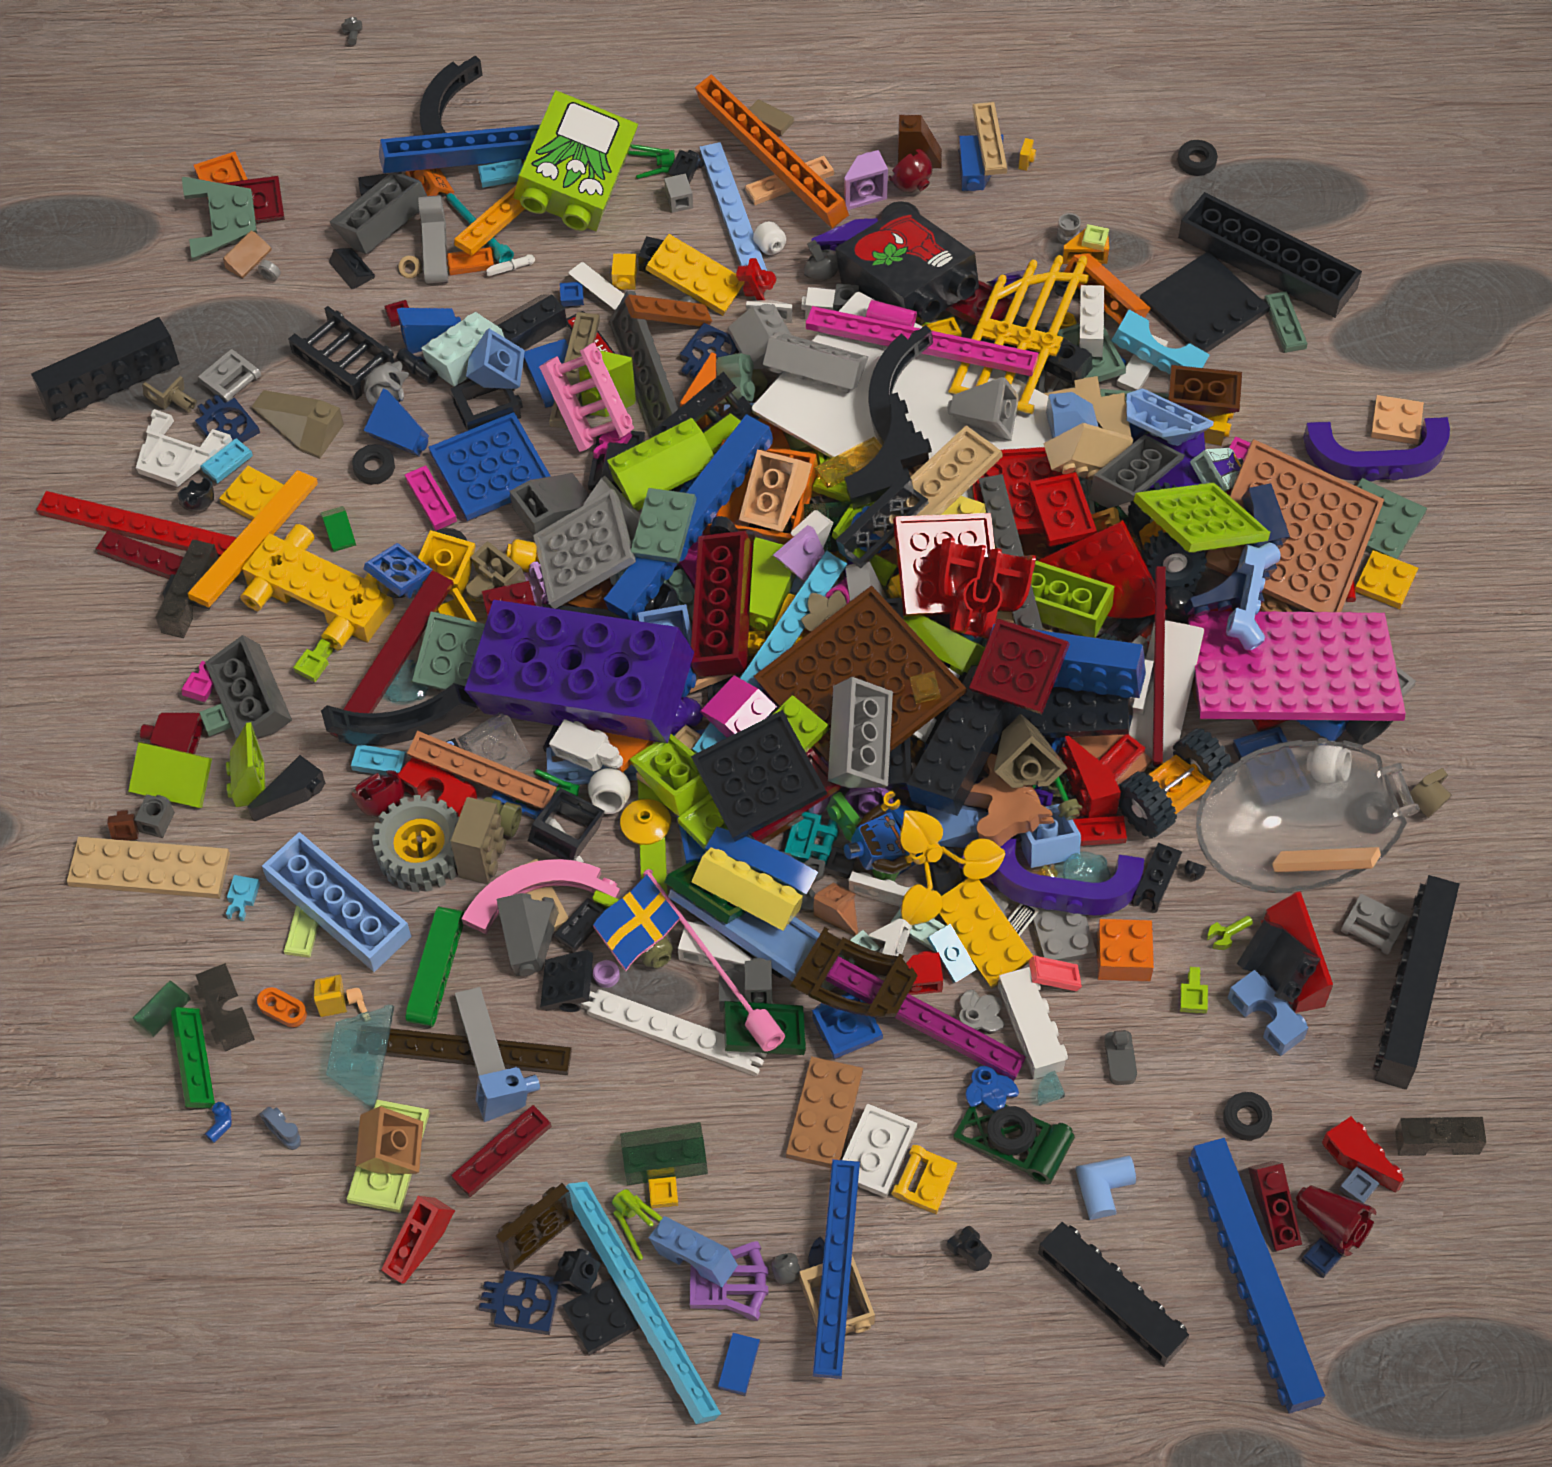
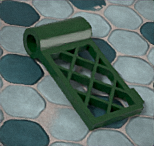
M978 1105L969 1107L953 1136L954 1140L1022 1170L1042 1184H1051L1075 1139L1070 1126L1064 1123L1050 1125L1032 1116L1036 1127L1042 1130L1039 1136L1035 1137L1032 1149L1030 1147L1027 1149L1028 1156L1025 1162H1021L1013 1158V1155L1008 1156L997 1149L989 1147L987 1142L989 1139L988 1133L984 1134L981 1123L989 1121L995 1112L992 1110V1114L978 1118L976 1112ZM1017 1123L1016 1125L1002 1128L1001 1132L1006 1137L1005 1134L1020 1130V1133H1022V1127ZM974 1125L978 1126L981 1136L968 1138L963 1135L966 1128Z

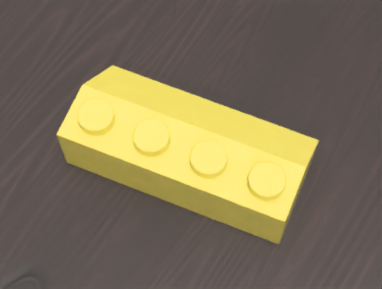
M712 847L702 856L691 881L782 931L785 930L799 912L802 904L803 895L797 893L794 888L784 886L774 881L771 876L759 873L750 868L747 863L736 861L727 856L724 851Z

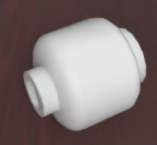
M768 221L760 224L753 234L754 242L767 255L777 254L786 244L785 233L774 222Z

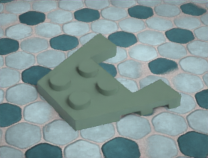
M182 177L184 198L208 197L212 236L189 239L192 261L201 259L200 257L205 254L215 253L223 246L233 245L241 241L251 230L257 234L253 195L250 188Z

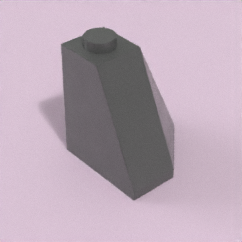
M525 893L498 898L497 905L509 960L516 976H530L537 971H541L559 914L554 899L543 897L542 901L534 900L531 898V894Z

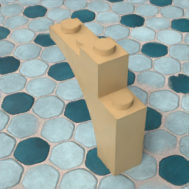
M1098 376L1074 380L1075 388L1043 393L1048 396L1049 394L1073 392L1093 404L1098 427L1132 437L1130 423L1126 421L1125 394L1120 393L1101 397Z

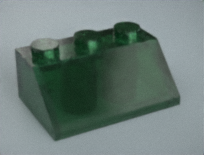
M701 1122L620 1133L627 1186L649 1183L648 1179L676 1177L678 1179L708 1174Z

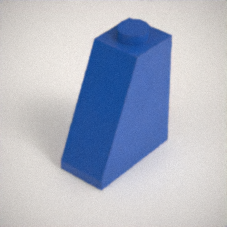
M977 135L959 136L958 153L962 191L984 190L991 175H985L978 137Z
M452 308L397 309L402 338L406 349L412 354L421 352V348L432 339L437 338L450 327L461 322L459 316L455 317Z
M383 388L364 431L372 438L420 457L421 452L428 445L429 435L388 390Z

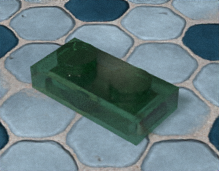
M170 980L133 1019L135 1023L154 1037L172 1019L171 1011L175 1007L183 1008L191 998Z

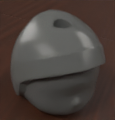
M794 1253L780 1254L772 1261L773 1276L781 1285L792 1283L799 1279V1271L801 1269L798 1264L799 1260Z

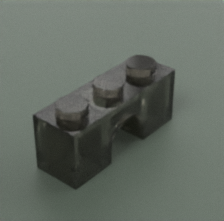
M226 963L196 974L199 984L194 987L199 1000L205 999L207 1006L202 1009L207 1022L213 1021L215 1028L211 1029V1033L216 1045L221 1043L226 1052L255 1040L242 1007L231 1011L222 1009L228 1000L238 996Z
M1483 1117L1400 1118L1395 1129L1398 1156H1425L1429 1150L1438 1147L1452 1148L1453 1155H1480L1487 1142Z

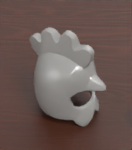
M400 361L393 364L387 362L375 367L363 379L365 382V395L372 406L375 407L383 388L388 390L399 402L404 401L402 384L409 376V372L401 371L403 365Z

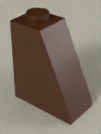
M899 115L898 163L911 153L915 156L918 154L916 150L922 149L931 160L932 168H942V149L922 115Z

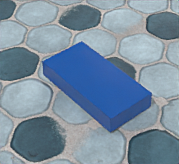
M736 1333L732 1334L718 1389L746 1396L760 1339Z

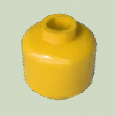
M515 539L511 544H507L505 555L518 564L523 572H529L531 563H539L537 546L534 542Z

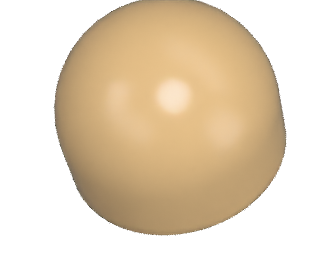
M405 256L399 262V272L405 278H414L422 271L421 261L414 256ZM414 263V272L411 274L406 273V265Z

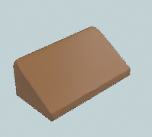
M251 230L224 256L225 268L244 278L272 249L261 237Z

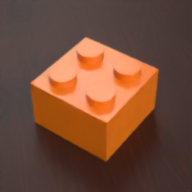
M1099 919L1097 929L1098 980L1151 981L1154 969L1152 920Z

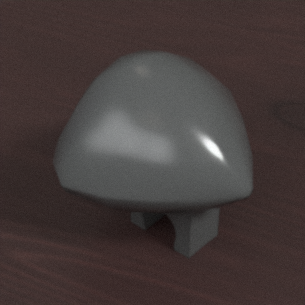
M816 240L807 243L812 255L805 264L804 275L811 279L823 281L835 276L839 269L836 251L821 250Z

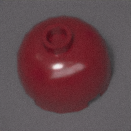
M917 149L918 154L915 156L911 153L908 154L892 170L894 176L889 175V180L900 191L907 193L919 190L921 192L929 186L930 182L928 180L932 175L933 168L931 160L922 149Z
M388 770L386 771L387 775L380 777L379 773H376L364 779L355 787L356 793L352 792L351 795L363 813L368 816L379 817L382 812L390 813L388 806L392 803L397 807L401 805L400 799L404 798V787L396 771Z

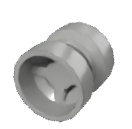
M1066 213L1060 216L1057 239L1062 244L1068 243L1080 233L1081 220L1079 216L1073 213Z

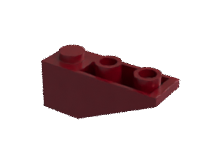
M1270 1161L1248 1167L1254 1195L1274 1250L1279 1251L1302 1245L1283 1163Z

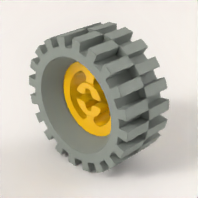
M413 795L414 801L408 802L407 797L400 799V806L397 807L392 803L388 806L389 814L385 812L380 814L381 824L375 823V834H372V841L381 872L384 876L387 874L389 882L394 884L397 881L399 888L406 890L407 885H410L412 892H419V887L425 886L427 892L433 890L432 884L438 883L439 887L446 885L444 878L448 877L453 880L456 877L455 868L457 869L450 840L459 816H456V811L452 807L448 809L446 802L441 799L436 804L435 798L427 795L426 801H422L421 795ZM419 835H421L422 841H423V843H422V850H423V854H424V857H423V858H420V855H419V852H418V850H419V843H418L417 836H419Z

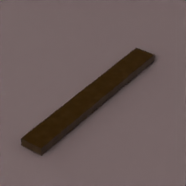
M362 1025L357 1048L358 1053L475 1066L467 1036ZM496 1039L505 1069L517 1067L522 1071L568 1075L572 1047Z

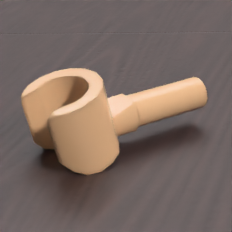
M359 988L346 990L349 1005L357 1003L365 1022L371 1021L361 990Z

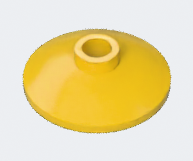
M640 799L632 802L624 809L620 818V826L625 837L633 843L650 845L659 842L668 834L671 827V816L668 809L662 803L653 799ZM643 816H649L646 820L641 819Z

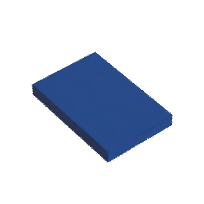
M566 339L524 352V361L545 408L553 406L555 399L539 366L557 356L560 363L563 364L568 349Z

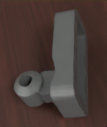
M1126 1030L1108 1032L1105 1035L1104 1043L1110 1081L1114 1085L1133 1084L1137 1077V1067L1132 1035Z

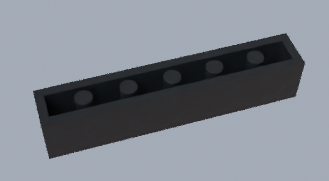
M1061 1222L1040 1243L1038 1254L1163 1367L1187 1343L1189 1334L1186 1327L1180 1321L1172 1320L1159 1302L1151 1301L1144 1295V1290L1139 1284L1126 1279L1123 1276L1122 1270L1116 1264L1107 1262L1095 1245H1088L1081 1238V1234L1076 1228Z

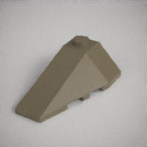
M263 390L252 405L253 411L268 424L276 427L282 436L290 439L296 448L319 459L344 425L340 408L318 399Z

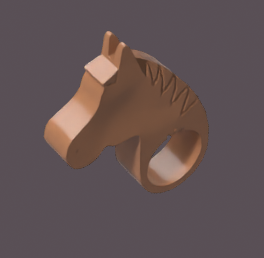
M991 753L982 769L989 776L973 786L964 805L988 809L989 814L977 824L979 839H989L1001 847L1014 835L1028 831L1033 833L1039 824H1053L1054 819L1051 817L1053 815L1052 811L1041 805L1032 785L1012 788L994 771L997 755Z

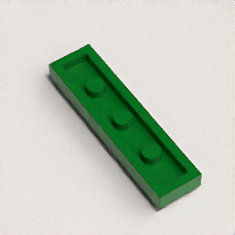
M175 1007L171 1011L185 1106L190 1108H211L215 1101L200 1009Z

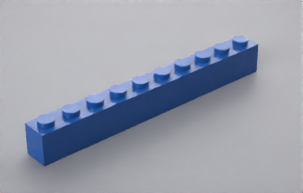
M746 414L686 493L695 494L697 500L680 561L686 558L690 547L698 541L699 536H702L706 526L712 523L713 518L716 517L722 505L724 506L728 503L735 488L743 483L745 475L753 468L757 449L766 451L770 448L773 436L769 426ZM636 557V562L626 569L604 598L609 611L623 619L635 620L637 613L644 612L647 603L658 594L660 586L672 576L674 568L678 563Z
M1225 1137L1193 1146L1191 1157H1189L1190 1168L1193 1173L1197 1172L1200 1180L1198 1182L1200 1194L1203 1198H1207L1209 1204V1218L1212 1223L1216 1222L1219 1230L1217 1232L1221 1248H1226L1229 1256L1227 1258L1229 1270L1232 1274H1236L1239 1282L1237 1283L1238 1294L1247 1303L1249 1308L1247 1309V1317L1251 1326L1255 1325L1257 1329L1259 1349L1261 1352L1266 1353L1269 1361L1267 1362L1269 1375L1272 1379L1275 1378L1278 1384V1399L1282 1406L1286 1405L1288 1413L1321 1405L1325 1397L1324 1391Z

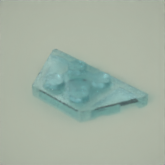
M389 1004L385 1005L384 1008L372 1012L367 1011L358 1014L354 1018H346L336 1022L326 1072L327 1076L372 1108L375 1107L376 1100L378 1099L394 1006Z

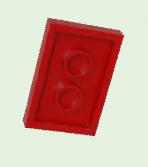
M1076 472L1029 482V489L1049 546L1078 541L1097 532Z

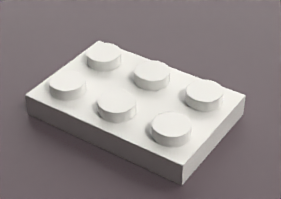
M870 1104L866 1105L842 1159L860 1162L858 1187L887 1198L917 1129L916 1122Z

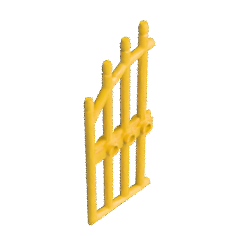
M1058 255L1054 259L1049 272L1033 275L1037 267V261L1032 259L1028 263L1021 279L1004 287L1006 276L1000 275L994 285L971 339L981 341V338L994 340V344H1009L1017 346V349H1029L1040 352L1033 376L1029 377L1020 401H1018L1017 411L1033 414L1035 405L1028 404L1048 355L1056 356L1059 352L1063 337L1057 336L1077 285L1078 283L1087 284L1089 275L1082 274L1087 264L1086 256L1079 258L1073 273L1059 272L1063 263V256ZM1054 282H1069L1049 331L1045 333L1035 330ZM1044 283L1026 327L1012 324L1028 286ZM1016 292L1004 321L990 319L997 301ZM960 363L948 391L949 393L957 394L970 389L961 386L970 363ZM983 368L976 386L988 382L993 368ZM1006 372L1004 378L1007 379L1010 385L1016 373Z

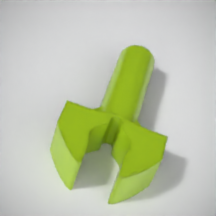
M1246 916L1227 927H1223L1216 922L1209 929L1207 941L1216 935L1223 936V939L1213 943L1212 948L1226 950L1232 946L1231 936L1251 926L1253 920L1250 916Z

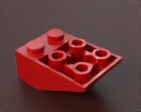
M1065 736L1064 745L1061 747V760L1067 769L1062 774H1066L1069 779L1068 782L1071 785L1070 794L1072 796L1075 795L1078 804L1082 805V809L1079 811L1080 816H1084V818L1116 816L1121 791L1112 770L1070 736Z

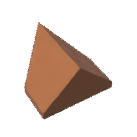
M833 882L815 894L814 916L856 936L858 934L854 901L856 893Z

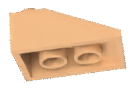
M757 449L739 520L783 532L806 488L812 464Z

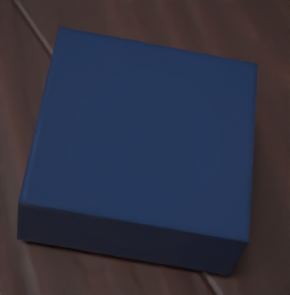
M1320 1237L1303 1256L1302 1260L1324 1278L1340 1261L1343 1255Z

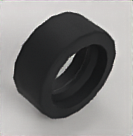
M1349 720L1346 725V731L1357 744L1363 745L1381 735L1393 721Z

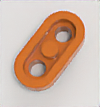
M266 988L257 997V1004L263 1014L288 1027H298L307 1018L304 1004L277 988ZM270 1002H276L274 1006H268ZM292 1013H298L295 1018H290Z

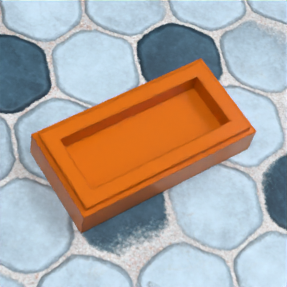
M491 247L481 248L472 256L464 251L447 253L450 276L486 271L490 266L494 265Z

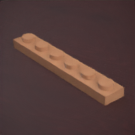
M417 731L407 752L410 757L541 810L547 806L557 791V787L419 731Z

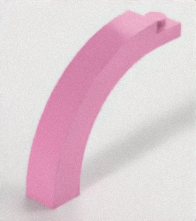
M562 859L536 861L514 868L488 884L469 905L462 917V922L464 925L487 934L492 923L499 915L498 898L519 893L526 894L543 887L570 886L592 893L598 890L615 898L619 897L620 888L617 887V883L610 879L603 878V880H600L601 869L590 864Z

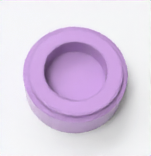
M603 960L597 963L593 969L595 983L603 988L614 986L620 977L618 966L610 960Z

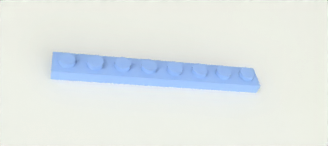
M721 142L700 146V155L740 266H746L750 258H756L761 269L767 271L759 247L753 240L754 233Z

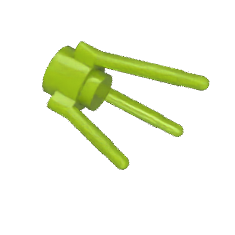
M628 1189L619 1192L612 1201V1205L616 1208L613 1214L619 1220L638 1260H642L643 1256L624 1217L632 1218L637 1214L650 1227L654 1223L642 1210L659 1222L663 1217L642 1202L637 1195L634 1196Z

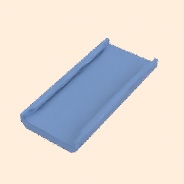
M673 889L670 890L668 896L671 900L687 909L690 913L728 937L753 956L771 960L772 969L778 971L791 982L794 980L820 933L796 917L792 919L784 931L749 912L725 924L716 920L712 914L703 908L695 906L690 899L676 893Z

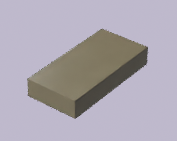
M759 99L749 108L771 131L780 136L794 123V117Z

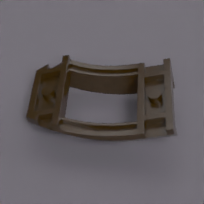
M824 927L790 986L825 1005L845 1012L864 1016L896 1017L918 976L912 967L910 969L903 960L904 956L900 953L898 956L873 951L844 937L840 939L829 933V929ZM838 957L867 972L887 976L872 1004L854 1001L821 987Z

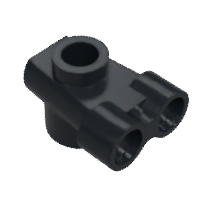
M972 1226L965 1227L960 1235L952 1236L947 1241V1248L954 1255L964 1257L971 1270L982 1271L989 1266L992 1253L982 1243L980 1234Z

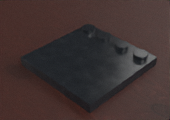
M1209 251L1140 295V299L1151 308L1150 310L1187 345L1190 343L1206 353L1268 313L1270 307Z
M783 710L691 756L734 842L828 795Z

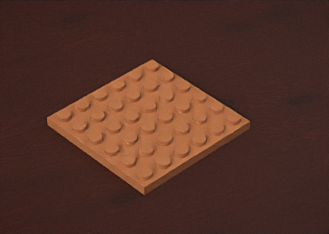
M1253 439L1229 496L1244 509L1241 497L1249 488L1271 483L1290 535L1283 544L1284 546L1279 549L1281 557L1279 562L1276 563L1277 569L1271 575V578L1265 581L1262 592L1305 612H1341L1384 499ZM1244 544L1237 545L1236 547L1229 546L1207 550L1205 553L1207 564L1205 566L1230 577L1239 563Z

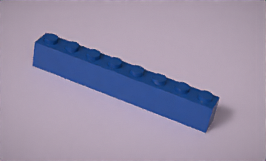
M541 124L380 139L379 159L382 172L393 173L497 163L516 159L526 160Z

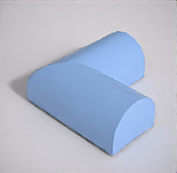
M1130 1155L1079 1165L1075 1168L1089 1220L1116 1215L1117 1212L1110 1189L1136 1183L1135 1168Z

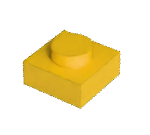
M1025 138L1020 152L1018 169L1027 171L1029 163H1034L1036 150L1033 149L1034 140Z

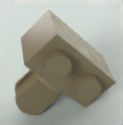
M488 541L471 556L478 575L466 588L470 599L475 603H483L482 591L526 581L522 568Z

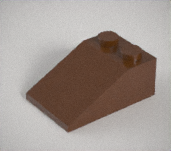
M1171 365L1167 400L1205 418L1239 412L1242 372Z

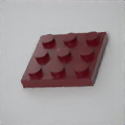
M997 618L969 688L971 691L1042 715L1070 644L1066 640Z

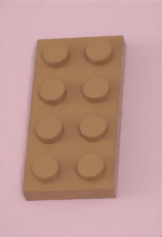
M811 1056L786 1158L832 1168V1159H842L863 1075L862 1067Z

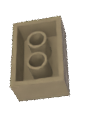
M470 797L466 798L450 840L459 878L488 884L491 876L496 875L498 869L497 859L499 854H503L505 851L506 839L503 837L504 827H501V815H499L497 804Z

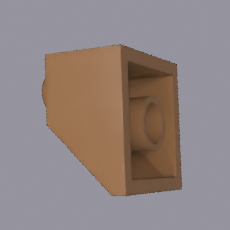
M381 1106L361 1114L355 1166L374 1173L383 1174L419 1173L424 1121Z

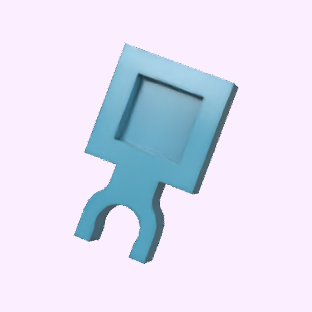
M233 876L227 895L228 902L232 903L226 912L228 919L232 918V914L235 911H240V921L245 920V906H254L260 887L259 879Z

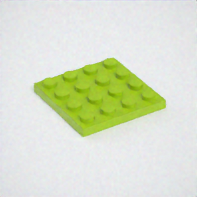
M1215 483L1135 493L1133 500L1143 512L1147 513L1157 525L1161 526L1170 537L1174 538L1184 550L1191 553L1229 546L1236 547L1243 544H1256L1257 542L1268 541L1271 533Z

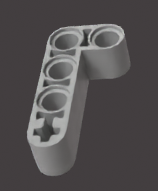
M442 196L419 197L425 283L449 282L446 222Z

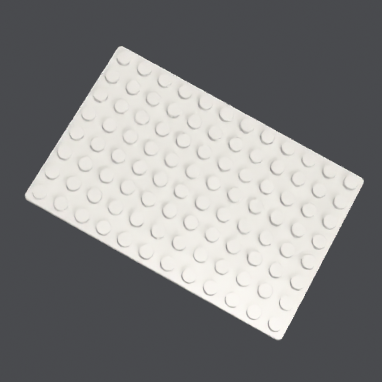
M856 292L839 312L866 317L869 303L873 299L861 292ZM915 323L914 327L922 328V326ZM819 332L812 341L869 356L858 386L853 390L850 389L849 392L836 389V385L827 383L826 386L814 383L812 378L798 379L792 377L790 372L784 371L752 406V412L852 471L857 472L865 467L882 448L872 426L868 397L873 370L888 346ZM921 353L902 371L895 384L893 393L898 392L900 401L905 400L909 412L905 415L907 421L912 420L915 432L921 431L923 438L929 439L932 452L928 454L929 459H931L967 424L955 420L952 415L948 414L947 410L948 402L952 400L954 395L948 391L961 362ZM970 364L961 386L970 389L975 387L984 366ZM993 368L988 382L1005 377L1006 373ZM1014 378L1011 386L1019 395L1020 401L1026 384ZM1034 389L1028 403L1035 405L1033 414L1021 411L1016 412L1012 440H1005L970 425L967 426L1000 450L1044 447L1043 443L1052 439L1046 415L1048 396ZM972 486L961 496L973 499Z

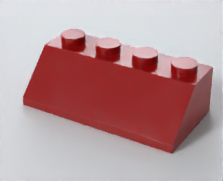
M1299 891L1268 908L1264 920L1281 925L1321 958L1315 972L1303 986L1301 994L1293 1003L1288 1002L1289 1005H1292L1295 1013L1324 1008L1333 987V982L1302 893Z

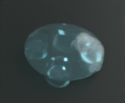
M406 660L385 693L391 702H411L422 700L426 697L429 687L412 683L417 661Z
M1086 851L1072 854L1063 865L1062 876L1064 879L1100 883L1111 879L1107 860L1102 855H1095Z

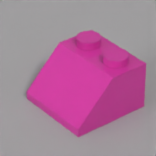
M734 675L700 712L728 738L765 719L777 706L758 688Z

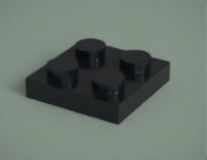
M612 1278L591 1289L589 1294H582L562 1305L589 1356L639 1329L636 1320Z

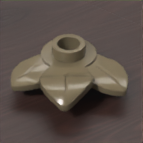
M839 590L835 591L829 599L820 594L811 593L807 602L810 613L803 616L801 621L806 629L813 631L847 605L845 597Z

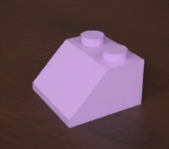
M879 150L858 155L844 177V201L847 210L887 199L888 168Z

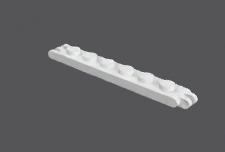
M600 989L596 993L590 991V1001L581 1003V1007L586 1009L587 1014L591 1017L753 1076H758L760 1071L755 1066L762 1067L764 1062L759 1057L765 1058L767 1053L725 1051V1040L722 1033Z

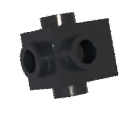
M584 1249L564 1251L563 1256L558 1262V1269L552 1282L571 1294H589L592 1285L597 1279L601 1263L593 1259L592 1253Z

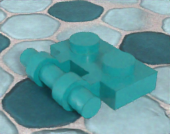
M804 812L802 813L804 819L791 828L785 852L791 853L794 859L803 863L809 860L811 855L817 856L818 860L825 861L827 865L833 841L837 840L838 824L830 819L828 826L821 825L822 815ZM817 836L824 838L822 846L815 844Z

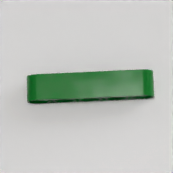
M438 906L435 911L406 1010L407 1023L430 1027L435 1025L464 925L462 917L465 912L463 910Z

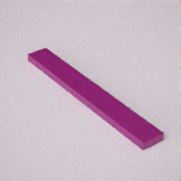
M840 957L836 959L825 981L868 1004H872L884 980ZM910 994L907 995L896 1017H894L978 1063L992 1068L997 1073L1009 1077L1013 1081L1026 1059V1056Z

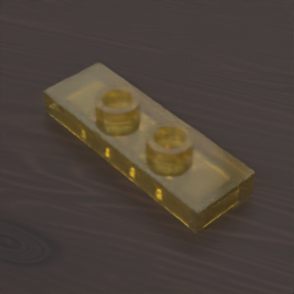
M872 437L814 467V473L828 489L845 480L844 477L850 476L865 467L878 454L882 445L875 437Z

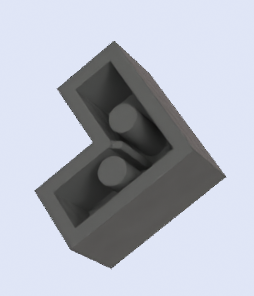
M753 958L750 961H745V972H740L736 969L725 971L747 1002L772 1004L771 960ZM719 974L720 1012H723L725 1001H740Z

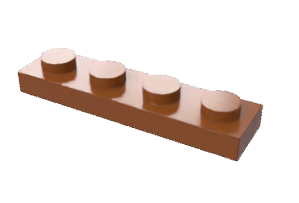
M630 294L624 300L631 318L702 326L704 323L710 325L712 323L706 304Z

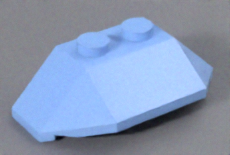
M1143 388L1126 395V421L1150 432L1152 436L1167 440L1169 444L1180 445L1182 442L1193 439L1213 426L1214 421Z

